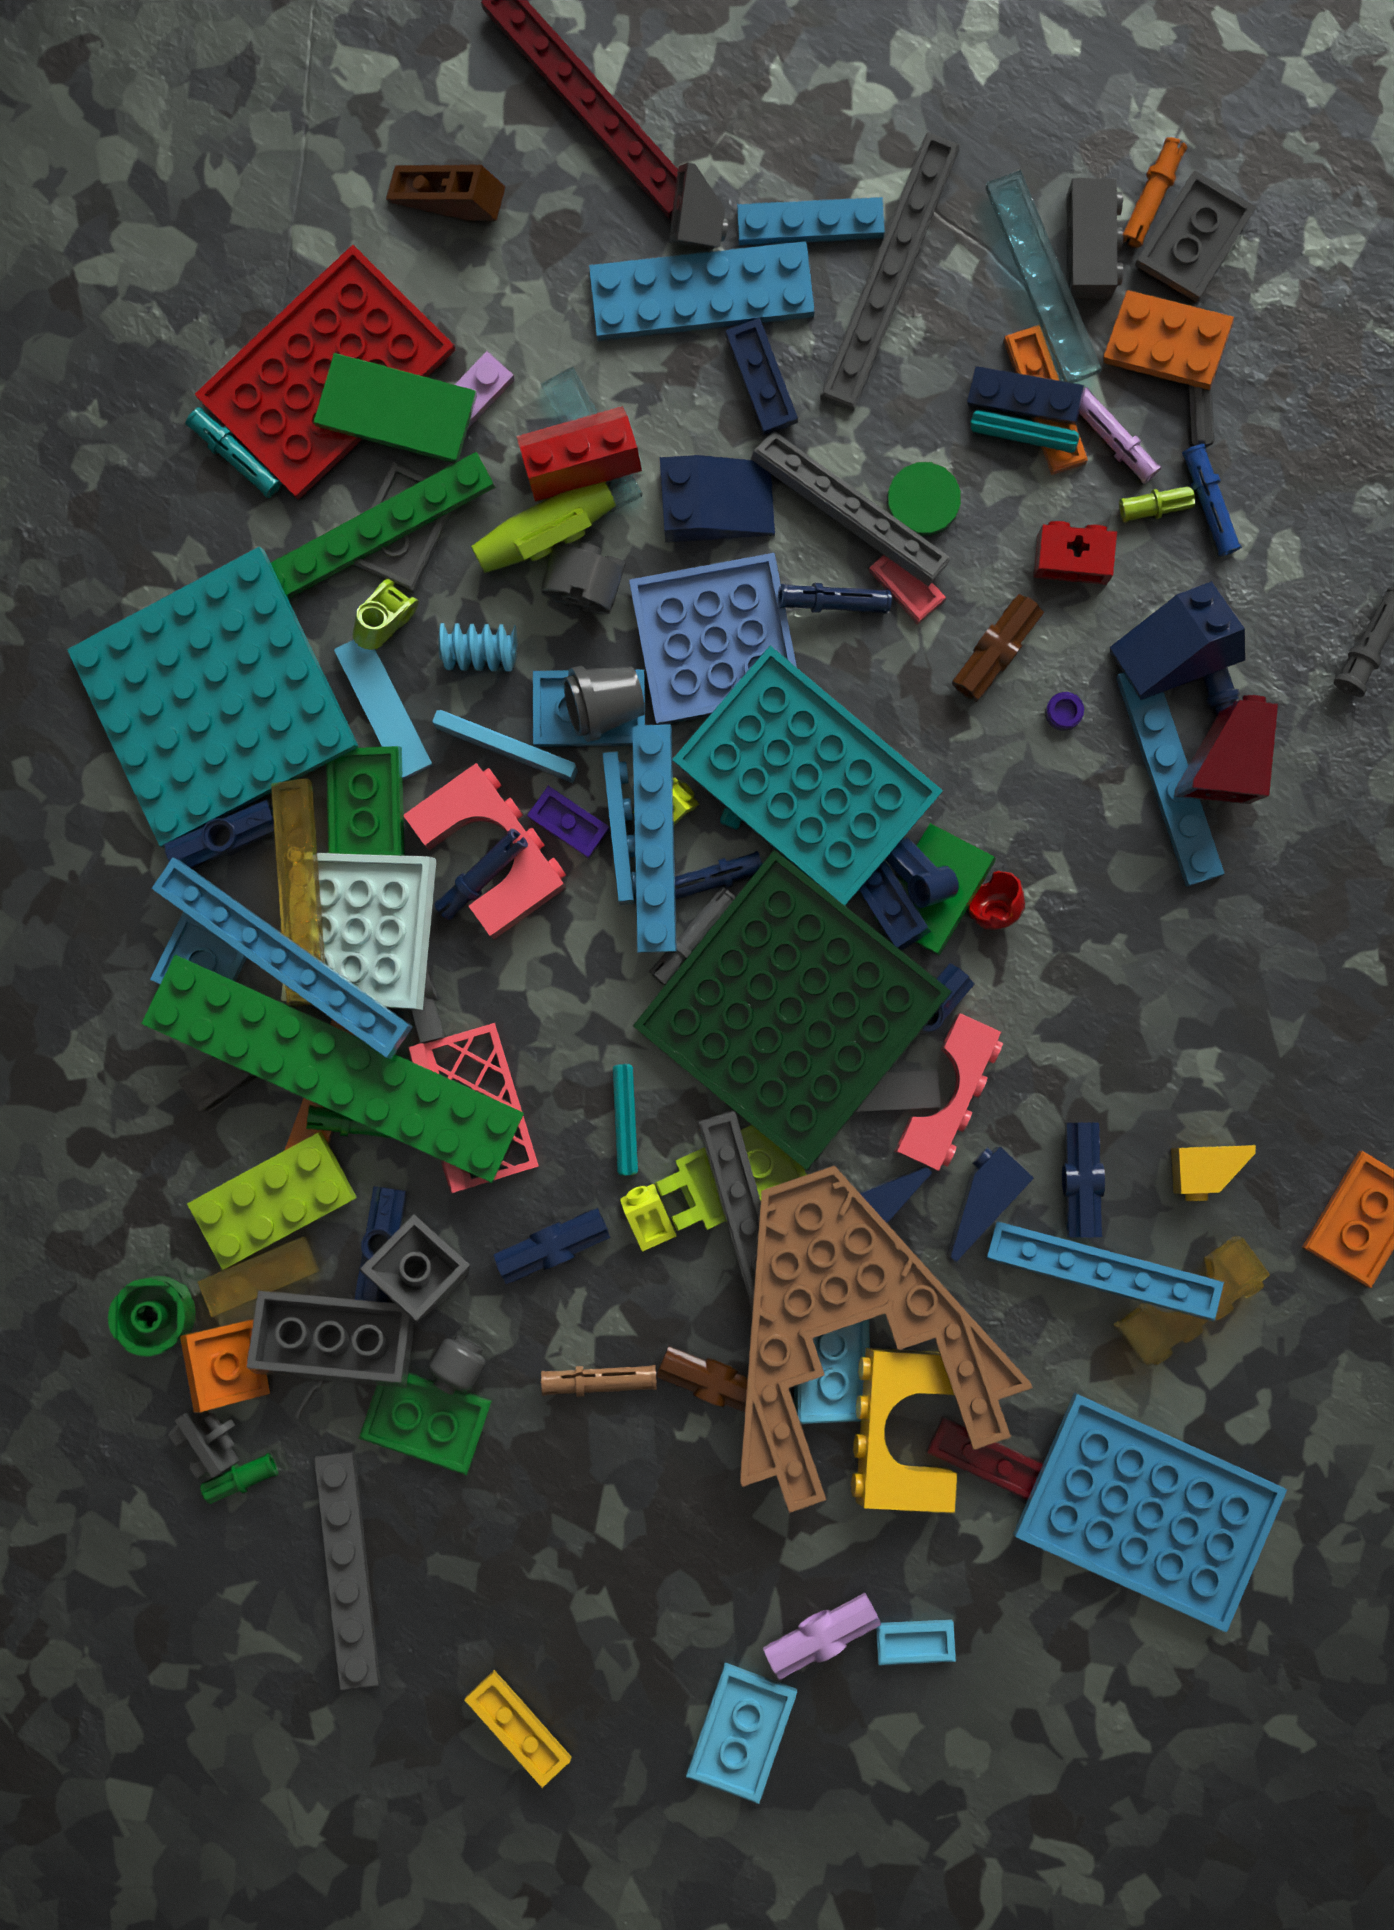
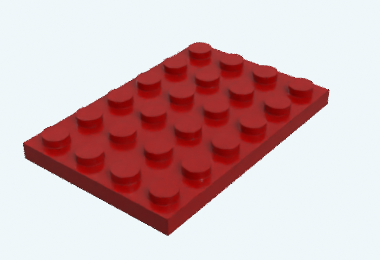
M352 244L194 395L299 500L362 440L361 438L316 427L314 424L334 353L428 377L456 349L454 344Z

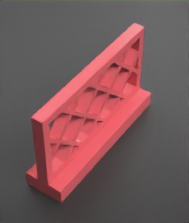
M495 1023L425 1044L421 1043L408 1047L407 1052L411 1062L439 1074L441 1072L448 1076L449 1079H454L479 1093L522 1112ZM489 1033L494 1049L487 1061L467 1051L473 1038ZM468 1040L464 1048L454 1044ZM448 1046L461 1054L450 1072L436 1064L432 1050ZM495 1054L497 1057L499 1067L491 1064V1061ZM464 1055L484 1065L475 1084L455 1074ZM488 1068L501 1074L505 1084L498 1097L478 1087ZM506 1090L510 1103L502 1099ZM524 1116L518 1126L521 1139L514 1136L512 1141L524 1146L528 1162L513 1166L503 1160L501 1165L506 1167V1169L498 1171L494 1180L539 1166ZM440 1160L450 1194L489 1182L480 1177L471 1179L469 1172Z

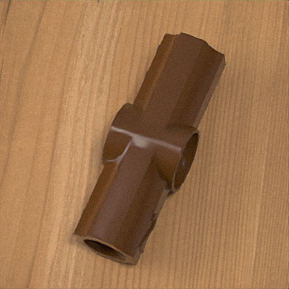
M1018 594L1013 599L995 625L992 624L974 647L973 655L951 684L959 693L975 702L983 696L1000 671L1004 672L1023 646L1021 643L1043 615L1044 611L1041 610L1039 605L1031 598Z
M668 1345L656 1377L678 1387L693 1391L694 1396L721 1407L727 1405L745 1413L748 1377L739 1374L737 1369L710 1358L704 1360Z

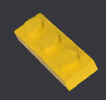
M495 1670L465 1697L466 1703L542 1788L571 1761L572 1756Z

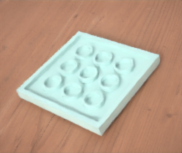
M295 852L287 937L384 1007L423 1010L437 859L426 856ZM285 984L282 985L281 1001L310 1003Z

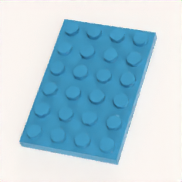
M1074 1393L1013 1535L1227 1633L1287 1489Z

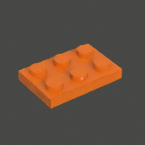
M1127 290L1103 361L1105 364L1210 390L1233 326L1234 317Z

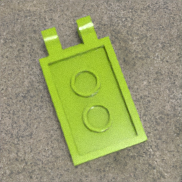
M753 1125L740 1130L760 1200L762 1190L807 1175L800 1164ZM704 1147L674 1161L679 1172L655 1183L660 1196H664L681 1188L690 1208L671 1217L677 1231L702 1220L706 1230L725 1222Z

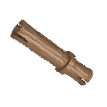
M575 1366V1370L541 1371L542 1396L576 1393L577 1397H584V1393L657 1390L656 1366L583 1369V1366Z

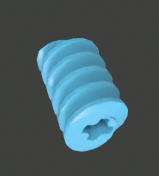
M440 623L438 636L439 657L443 661L446 670H453L456 661L461 670H468L472 661L475 670L482 671L487 661L489 669L497 671L502 661L505 671H512L517 658L516 625H514L511 635H507L504 625L499 624L496 635H492L489 624H484L481 634H477L474 624H470L467 633L462 634L459 623H455L452 634H448L445 624Z

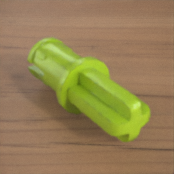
M1187 486L1162 492L1152 489L1151 494L1126 499L1121 498L1119 501L1120 516L1124 523L1150 516H1155L1156 519H1159L1165 513L1193 508L1195 506V494L1191 487Z

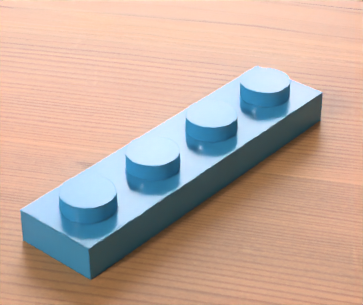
M883 197L737 204L739 245L884 238Z
M617 751L603 753L618 901L620 905L635 904L636 872H631L630 857H635V835H627L626 821L633 820L631 799L623 798L622 784L629 783L627 762H619Z

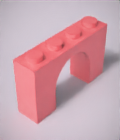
M475 763L403 816L428 850L434 848L460 828L476 822L492 823L501 827L506 832L510 829L517 830L521 835L513 841V844L520 841L523 837L526 839L528 847L523 849L514 858L513 866L507 877L469 905V908L489 936L495 940L566 889L561 879L567 875L554 857L549 861L546 860L539 850L545 845L534 829L530 828L525 831L518 821L523 814L511 798L504 801L496 791L502 785L490 768L482 771L478 764Z

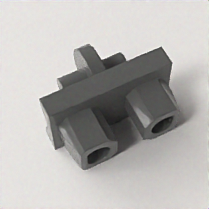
M192 1409L175 1420L177 1425L170 1431L169 1437L174 1445L180 1449L188 1444L192 1446L198 1456L189 1463L190 1469L197 1479H202L209 1475L214 1478L239 1461L231 1448L234 1443L227 1431L235 1426L232 1419L221 1424L214 1413L209 1415L208 1411L194 1412Z

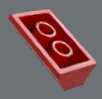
M623 406L516 436L535 502L560 493L642 471L637 444Z

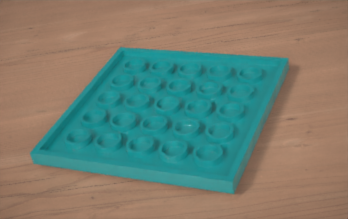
M260 546L67 649L160 847L165 848L164 844L203 828L210 820L221 819L359 747L267 554Z

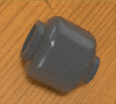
M457 1335L455 1339L447 1338L443 1340L428 1367L430 1373L436 1377L433 1384L450 1395H453L456 1389L462 1392L470 1391L486 1364L484 1357L481 1355L483 1349L460 1335Z

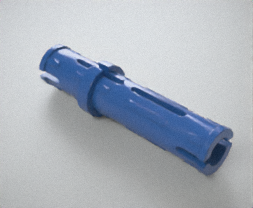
M1199 444L1183 451L1182 455L1185 458L1193 483L1190 485L1194 493L1198 494L1206 521L1218 550V555L1222 557L1234 553L1242 547L1237 539L1218 485L1221 482L1219 474H1214L1205 450V444Z

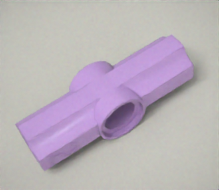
M863 1593L830 1612L829 1610H823L813 1614L798 1625V1629L769 1643L763 1648L774 1673L780 1680L813 1661L818 1663L834 1657L846 1648L848 1642L876 1629V1627L881 1625V1622L866 1593Z

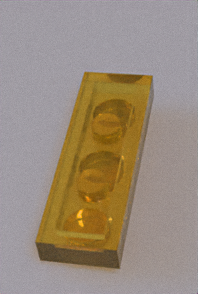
M305 1236L198 1281V1285L210 1315L213 1317L256 1299L258 1291L273 1292L320 1271Z

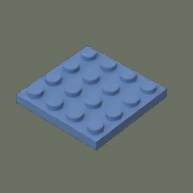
M775 553L629 580L656 725L710 716L770 645L797 667L785 607L779 608L778 591L781 583Z

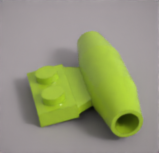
M605 482L560 493L507 519L472 545L471 548L484 573L530 558L532 561H535L551 553V548L554 544L560 541L568 544L583 537L586 534L584 530L613 509L616 503Z

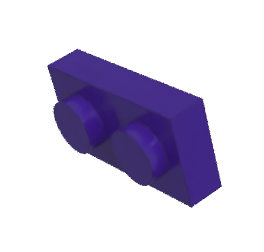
M549 785L527 815L530 820L588 859H590L610 830L608 825Z

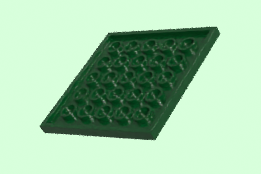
M774 850L634 1023L633 1027L798 1164L809 1170L953 992Z

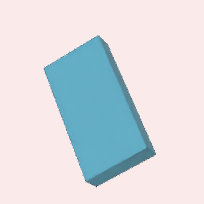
M953 1620L881 1623L880 1626L876 1627L879 1665L956 1662Z

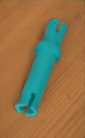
M198 407L189 414L185 425L190 427L208 443V449L213 454L219 453L240 474L257 487L266 498H270L277 493L282 486L280 480L233 438L232 432L227 427L222 428L203 408Z

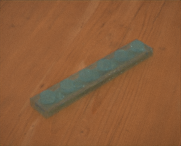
M1018 170L987 182L985 190L1063 382L1075 383L1099 374L1102 368L1022 171Z

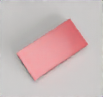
M885 555L869 567V572L884 589L891 591L893 599L917 625L946 599L933 583L928 587Z

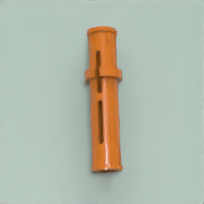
M1174 137L1166 138L1155 165L1150 166L1147 171L1146 177L1148 180L1123 232V243L1130 238L1127 243L1128 246L1134 248L1142 247L1144 238L1167 189L1174 185L1176 180L1175 172L1183 154L1187 150V145L1184 142L1177 148L1181 141L1180 139Z

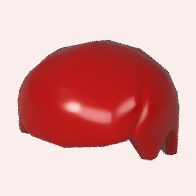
M993 872L991 880L981 885L968 907L971 919L982 928L988 930L1002 929L1013 925L1025 910V897L1021 881L1013 873Z

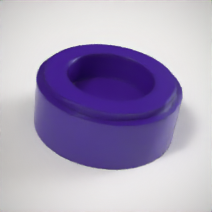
M1061 692L1054 695L1045 709L1048 723L1060 731H1068L1075 728L1084 715V705L1081 699L1070 692Z

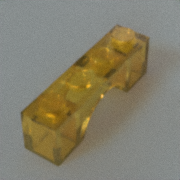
M1233 1236L1204 1257L1207 1278L1224 1282L1215 1321L1229 1314L1234 1309L1232 1303L1244 1295L1245 1298H1249L1259 1292L1265 1286L1262 1281L1270 1276V1273L1243 1237ZM1142 1303L1113 1324V1326L1139 1362L1145 1365L1153 1363L1156 1366L1173 1354L1171 1348L1181 1340L1184 1343H1188L1198 1337L1203 1332L1201 1326L1209 1320L1180 1312H1162L1149 1304Z

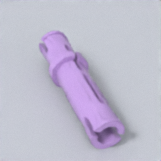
M1088 387L1085 388L1079 412L1080 415L1116 452L1114 457L1119 462L1124 461L1141 479L1143 484L1147 483L1162 467L1140 446L1141 440L1137 436L1132 437L1090 392V389Z

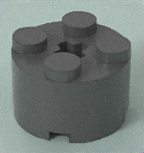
M560 541L553 545L543 578L541 593L545 597L568 607L572 603L583 606L582 611L608 615L614 605L626 562L612 556H601V549L592 544L581 542L579 547L576 548L569 543L565 544V542Z

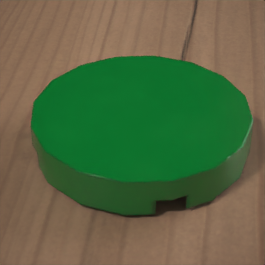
M916 462L904 467L893 478L887 494L889 513L920 536H933L944 531L955 519L961 505V490L955 477L945 467L932 462Z

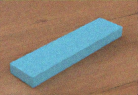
M354 640L334 649L382 747H402L403 781L434 766L376 650L364 649L358 646Z
M437 710L432 723L437 730L573 783L578 773L574 762L443 710Z

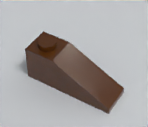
M395 165L386 200L393 204L467 221H497L506 186L483 165Z

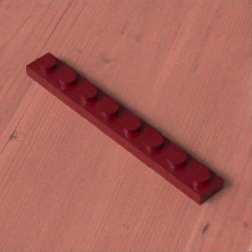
M482 0L481 5L485 13L670 219L672 217L678 174L676 166L528 0Z

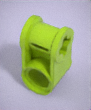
M385 579L376 588L374 593L357 609L352 634L354 642L368 650L381 647L399 627L404 626L410 620L418 607L419 601L414 597L409 599L394 587L393 581Z

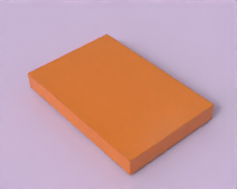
M1359 1151L1302 1248L1367 1288L1373 1286L1394 1250V1170L1364 1151Z

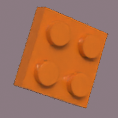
M254 1319L180 1336L194 1412H203L270 1394L267 1375L255 1374L246 1368Z

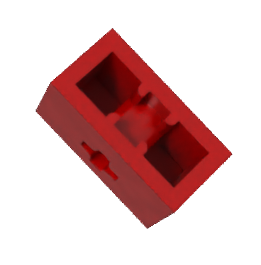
M1051 521L1048 525L1043 524L1037 535L1033 578L1107 585L1114 573L1117 532L1107 531V527L1095 524L1087 525L1085 528L1070 527V523L1064 521ZM1071 546H1077V552L1081 553L1079 557L1074 556V551L1070 549Z

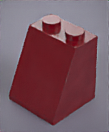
M1245 695L1242 700L1235 701L1232 705L1220 711L1176 786L1174 796L1239 804H1251L1268 797L1270 794L1278 704L1266 703V697Z

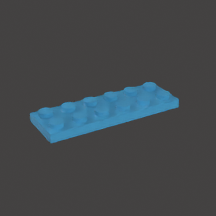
M806 241L589 265L598 341L738 326L760 318L761 323L814 317L815 313Z

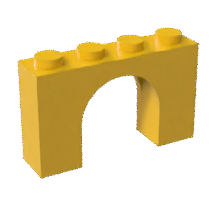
M866 1348L865 1357H860L858 1366L859 1379L864 1381L862 1396L859 1395L856 1401L857 1419L862 1420L860 1435H855L853 1445L854 1457L858 1458L857 1474L854 1473L851 1479L852 1497H856V1503L866 1509L955 1513L957 1473L942 1467L899 1464L890 1455L884 1437L887 1417L900 1400L919 1393L954 1395L940 1352Z

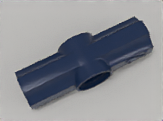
M265 800L226 818L212 819L203 828L164 844L165 853L169 862L172 858H176L191 869H194L221 856L235 855L242 847L282 831L280 821L270 801ZM228 828L230 832L229 841L224 846H218L216 843L217 834L222 829Z
M1065 1123L1066 1163H1063L1062 1191L1064 1197H1067V1237H1102L1101 1197L1105 1193V1171L1103 1163H1100L1099 1123Z
M373 1187L366 1234L361 1242L362 1257L360 1269L375 1254L372 1249L373 1239L377 1235L382 1234L389 1240L401 1228L407 1191ZM359 1269L354 1300L388 1303L389 1297Z
M597 1208L576 1216L574 1219L563 1224L558 1222L531 1234L529 1239L502 1250L493 1256L505 1284L531 1275V1273L542 1268L547 1270L575 1257V1253L607 1240L611 1236Z

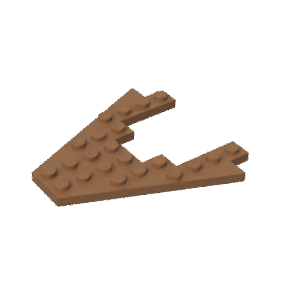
M835 1166L764 1189L761 1194L740 1482L743 1487L777 1475L789 1513L826 1500L789 1388L825 1376L812 1338L882 1314H886L898 1350L935 1338L974 1450L1011 1437L998 1400L1032 1388L1031 1382Z

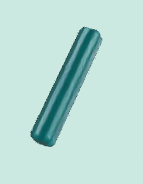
M979 410L974 412L971 419V429L977 433L1070 453L1075 452L1079 443V433L1074 430Z
M617 1064L613 1066L617 1172L621 1176L635 1175L638 1172L633 1067L630 1064Z

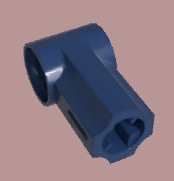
M908 837L903 838L885 859L908 883V894L917 907L925 908L951 899L958 893L959 884L954 871L948 866L936 867Z
M951 963L947 965L936 979L953 993L935 1013L933 1025L925 1026L919 1033L921 1035L930 1034L938 1029L946 1017L975 985L965 972Z

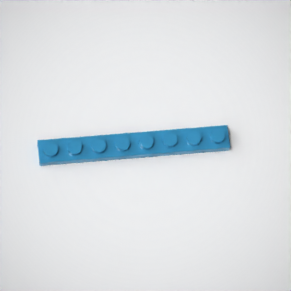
M172 858L151 888L386 1058L391 1059L413 1028L180 860Z

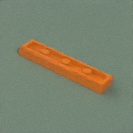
M1040 325L1004 337L1003 341L1015 373L1060 381ZM1031 417L1032 422L1078 432L1076 425ZM1080 436L1077 449L1073 453L1041 446L1051 475L1084 465L1088 461Z

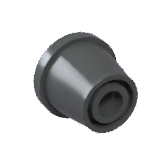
M580 665L569 668L568 676L563 679L564 696L572 726L576 734L583 736L587 742L598 740L601 738V734L644 715L643 693L636 671L632 666L585 669Z

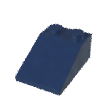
M702 455L660 457L665 543L775 535L771 473L753 460Z
M1211 581L1174 596L1110 646V653L1140 700L1245 661V628Z

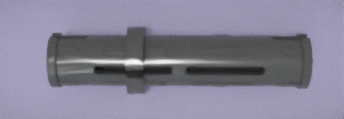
M721 886L711 901L676 939L677 952H665L661 959L649 970V973L665 986L736 897Z

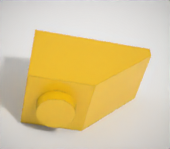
M1255 1145L1171 1148L1173 1193L1185 1194V1201H1208V1193H1220L1256 1153Z

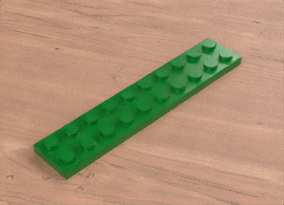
M174 955L141 1023L491 1183L495 1179L524 1115V1112L396 1054L391 1059L386 1058L352 1034L178 955Z

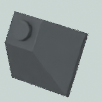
M413 1215L362 1266L360 1271L417 1323L440 1306L469 1275L470 1264L416 1215Z

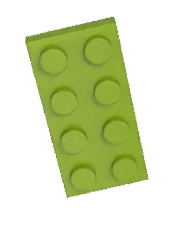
M322 1131L190 1201L187 1205L219 1265L224 1270L356 1199L357 1196Z

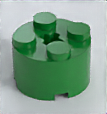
M153 1276L138 1279L126 1285L111 1302L108 1312L109 1329L114 1339L131 1354L138 1356L157 1355L181 1344L180 1336L191 1333L196 1317L195 1304L187 1286L172 1278ZM153 1310V1312L157 1313L158 1320L154 1321L152 1318H147V1311Z

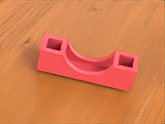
M961 1013L955 1016L941 1047V1051L948 1057L955 1071L956 1083L954 1093L948 1104L936 1114L928 1117H910L894 1152L936 1171L940 1170L941 1165L948 1167L957 1146L951 1144L957 1130L964 1132L972 1115V1111L967 1110L972 1096L979 1098L988 1077L982 1075L988 1061L993 1064L995 1063L1003 1046V1043L998 1041L1001 1034L1000 1031Z

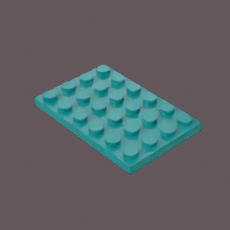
M771 645L672 759L690 777L844 906L943 792L935 783Z

